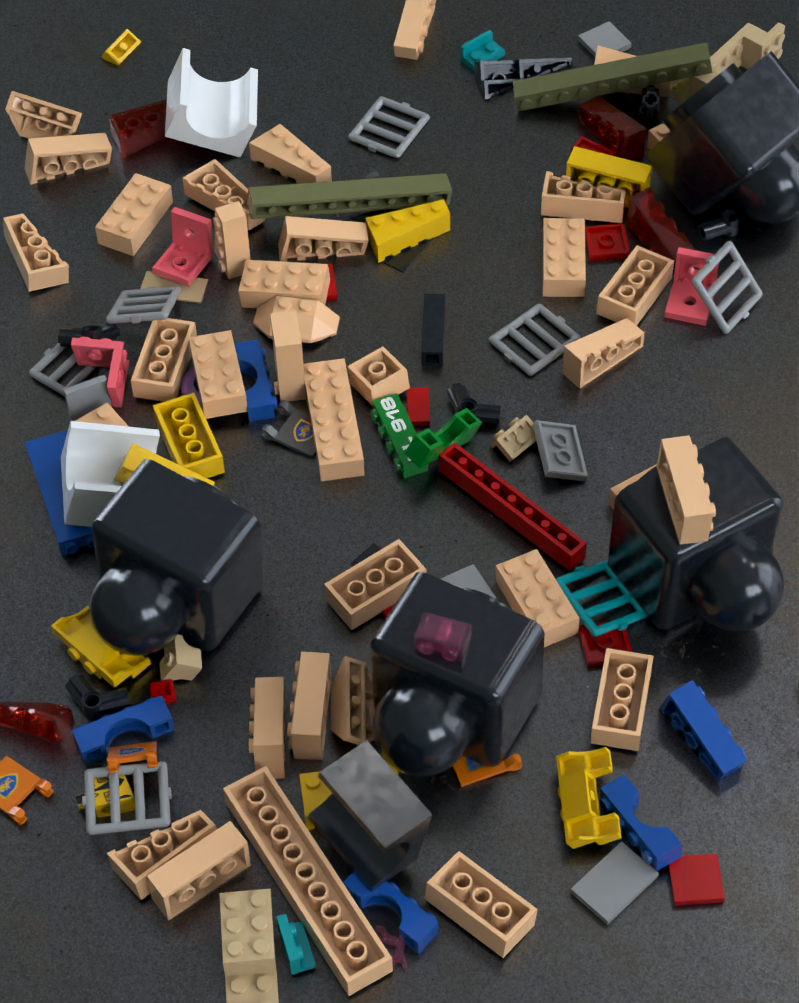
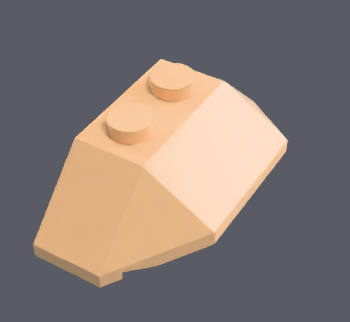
M15 91L11 92L5 108L18 134L28 139L73 135L82 116L80 112Z
M275 296L257 307L253 326L272 339L270 314L296 311L301 342L313 343L329 336H335L340 316L318 300Z
M345 656L331 687V731L347 742L360 745L367 740L370 743L374 740L372 727L375 713L372 676L367 671L369 668L365 662Z

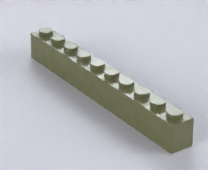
M708 42L513 81L514 98L518 111L713 73Z
M446 173L248 187L247 205L251 219L401 209L443 199L446 205H449L452 188Z

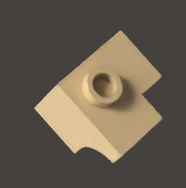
M177 634L171 643L164 647L165 655L159 662L161 681L173 679V681L178 679L192 681L202 670L201 650L189 646L184 641L182 635Z

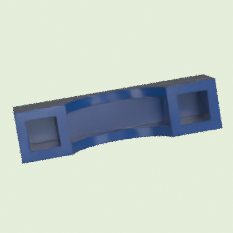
M258 339L234 343L241 374L248 375L256 380L254 386L245 391L249 422L275 418L274 409L278 408L276 396H271L274 388L272 379H267V376H270L268 363L264 364L263 360H266L264 347L260 348Z
M161 695L156 698H149L138 705L126 707L115 714L105 715L92 723L82 724L72 730L80 756L84 765L107 757L109 744L117 735L123 732L140 731L151 738H155L173 731L174 725L172 716Z
M625 774L600 788L599 803L602 809L610 814L615 812L619 816L620 828L627 834L630 844L640 850L646 864H651L658 871L681 858L682 843L668 826L652 827L643 824L636 818L634 811L639 805V791Z
M354 871L343 881V884L361 909L371 905H384L393 909L401 919L399 939L418 955L439 934L437 918L431 912L422 910L412 897L403 895L393 882L386 881L371 892Z

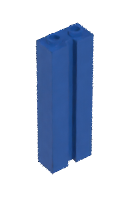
M68 430L25 442L27 454L61 556L74 554L79 551V547L86 545L87 548H94L92 527L64 524L61 454Z

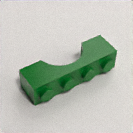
M466 408L454 414L437 432L433 433L427 428L416 434L404 454L421 468L438 459L439 454L454 442L462 446L471 441L482 422Z

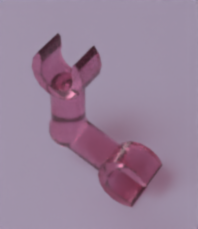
M377 925L376 930L383 934V936L379 937L381 942L394 947V957H392L393 972L394 965L400 962L403 964L405 973L407 970V963L404 958L405 940L387 933L385 927Z

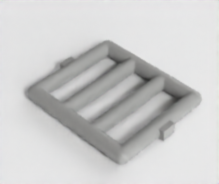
M381 96L351 131L348 138L353 142L368 147V150L374 153L379 151L391 157L399 158L429 121L430 116L427 113L411 108L408 103L403 102L401 104ZM384 105L419 120L414 125L378 110ZM374 117L410 132L404 137L369 122ZM364 129L400 143V145L395 150L362 137L359 134Z
M727 241L714 256H709L705 260L706 265L691 281L724 334H728L741 319L745 320L749 315L748 311L763 295V292L731 241ZM729 253L733 259L732 264L706 290L701 281ZM739 269L743 276L742 280L716 307L711 298ZM749 286L753 294L726 323L721 314Z
M179 286L124 290L106 317V322L108 324L165 320L178 299L181 288Z
M536 304L490 336L489 343L504 354V359L507 362H513L527 375L532 376L564 353L565 345L581 339V336L565 324L566 320L564 318L555 316L542 304ZM540 313L570 339L561 344L531 318ZM525 324L554 350L547 355L544 354L516 329ZM506 335L511 336L539 361L530 366L500 340Z
M58 343L52 350L48 348L43 353L44 357L29 371V375L65 397L63 389L82 383L97 367L86 366L64 387L57 381L77 362L73 353L49 377L42 374L41 371L66 348ZM110 369L104 374L107 379V382Z
M164 761L157 762L158 767L148 768L147 763L118 766L119 773L112 774L108 773V767L85 770V796H82V805L86 812V832L89 835L168 827L171 824L169 799H172V791L168 785L167 763ZM158 772L161 818L146 819L143 773ZM133 774L136 820L121 822L119 776ZM109 777L111 823L96 824L94 778Z

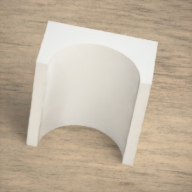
M183 48L168 79L165 137L241 157L257 126L258 70L250 68L244 76L230 82L210 81L199 76L190 65V50Z
M70 421L61 454L64 524L92 527L95 518L124 484L114 480L131 445L134 443L156 454L160 437L159 430Z

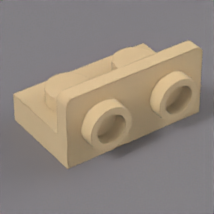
M527 415L522 419L516 417L508 424L510 428L506 432L501 429L493 436L495 441L490 444V447L494 448L497 446L511 462L537 441L533 427L534 423Z

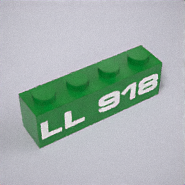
M395 393L373 400V410H370L373 422H377L379 425L380 437L386 440L385 444L388 454H392L394 457L395 469L401 472L403 478L429 471L428 464L419 468L404 454L417 433L398 394Z

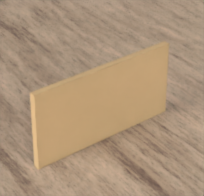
M146 271L140 289L179 286L181 293L177 301L201 304L208 279L196 278L188 287L155 275L152 271Z

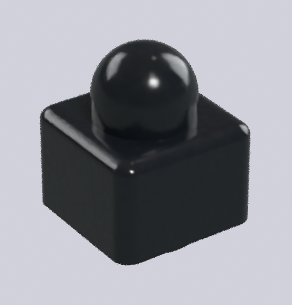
M772 51L744 73L733 63L662 121L670 130V133L644 154L687 210L693 215H701L707 212L725 197H728L745 217L754 222L769 225L785 222L799 213V151L793 144L799 139V85Z
M724 437L697 450L698 464L701 463L704 470V483L709 485L710 503H714L716 509V516L712 519L713 531H710L708 541L679 544L657 466L644 474L638 481L622 489L615 498L607 565L653 624L659 629H670L699 614L707 623L717 629L727 632H745L766 623L774 615L781 603L784 579L781 567L773 556V550L783 509V500L729 437Z
M144 459L92 523L99 581L95 585L90 599V618L94 630L101 640L110 648L120 653L133 656L152 654L166 647L177 634L182 635L185 642L202 651L214 650L263 586L261 524L258 519L246 509L238 506L229 496L211 484L193 477L182 476L151 459Z
M415 573L370 644L375 709L372 730L376 747L383 759L399 772L415 777H428L440 774L456 764L462 756L486 767L498 766L504 759L542 693L545 637L543 628L534 620L514 612L504 603L490 595L474 589L457 587L428 573Z

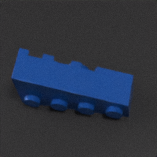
M692 680L668 694L659 708L660 712L663 715L669 714L673 719L671 725L676 731H683L688 746L700 752L699 759L716 780L720 781L742 768L747 761L746 754L743 748L733 740L730 729L723 725L718 718L717 710L712 705H709L702 688L698 685L696 686Z

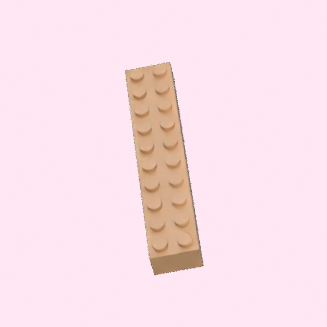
M267 766L224 787L223 792L226 805L294 912L303 923L347 995L350 996L393 972L391 955Z

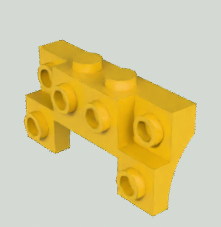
M89 606L72 616L61 617L51 625L52 633L68 646L67 652L69 656L75 661L79 660L89 674H95L99 679L103 677L114 688L129 676L135 678L151 664L148 657L120 655L118 651L106 645L94 630Z
M604 747L585 752L568 751L557 755L558 795L562 804L560 815L564 822L566 844L575 849L593 842L603 845L621 839L619 816L615 812L600 816L596 785L597 777L613 772L610 750Z

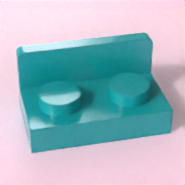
M491 30L480 34L461 46V61L474 72V62L497 61L505 56V50L493 41V32Z
M286 914L276 916L278 932L291 974L315 968L316 964L303 923H289Z

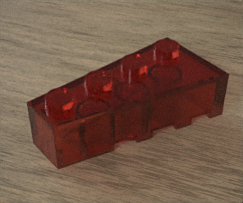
M599 96L579 105L578 120L606 148L614 151L615 157L631 161L644 157L646 127Z
M167 99L108 115L111 134L122 158L165 138Z
M649 187L630 196L627 226L631 232H634L639 237L641 243L646 245L652 252L674 260L672 273L674 275L678 247L695 249L683 232L678 233L676 222L672 217L667 218L663 211V204L661 201H655L652 197L654 192Z

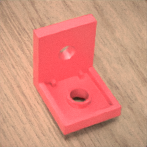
M174 207L171 211L173 243L152 267V272L155 275L189 287L213 257L212 221L206 217Z
M678 247L674 282L664 318L706 326L709 310L691 281L700 271L693 267L702 269L706 265L705 260L715 254ZM719 263L701 281L706 290L717 280ZM685 302H693L694 305H686Z
M88 337L72 338L71 347L78 365L110 368L107 390L113 407L122 408L130 363L129 360H126L127 351L123 350L124 342L112 341L107 338L101 340Z

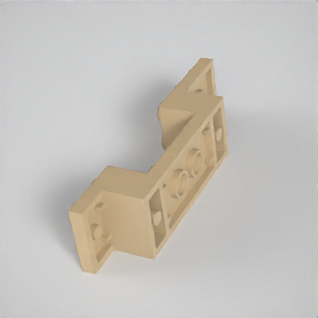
M778 22L767 33L747 23L710 57L713 73L691 77L688 99L733 63L738 68L742 66L748 70L770 51L779 59L783 52L782 42L785 38V25Z
M271 889L220 893L226 1003H279Z

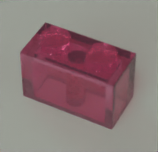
M423 612L414 635L415 649H418L423 654L433 653L441 655L449 661H463L471 639L472 624Z

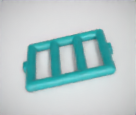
M608 560L588 567L578 566L574 572L555 578L579 616V619L595 637L615 629L622 631L627 629L629 624L648 617L608 567ZM604 570L611 578L573 593L565 585ZM614 587H618L623 593V596L585 610L578 602V600ZM628 603L637 611L599 626L590 618Z

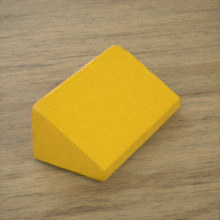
M126 29L103 53L101 58L119 66L141 41Z

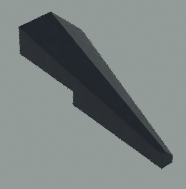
M572 58L474 62L475 82L482 98L489 99L514 88L513 81L546 75L573 64Z

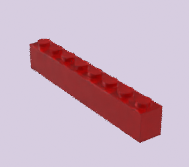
M454 442L439 454V471L568 571L571 572L586 559L587 542Z

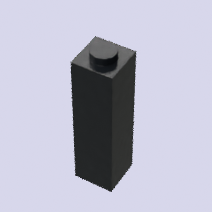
M424 294L422 366H443L445 294Z

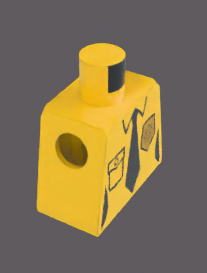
M121 775L119 776L120 813L134 811L135 799L126 776ZM109 777L94 778L96 815L100 818L110 816ZM85 793L75 796L79 810L83 809L82 796H85Z

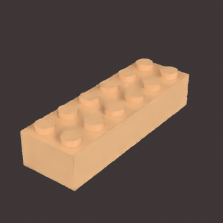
M345 358L303 364L306 399L321 481L365 476L363 452Z

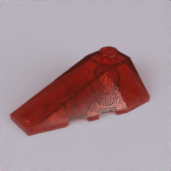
M0 702L1 726L63 745L74 723L72 710L63 704Z

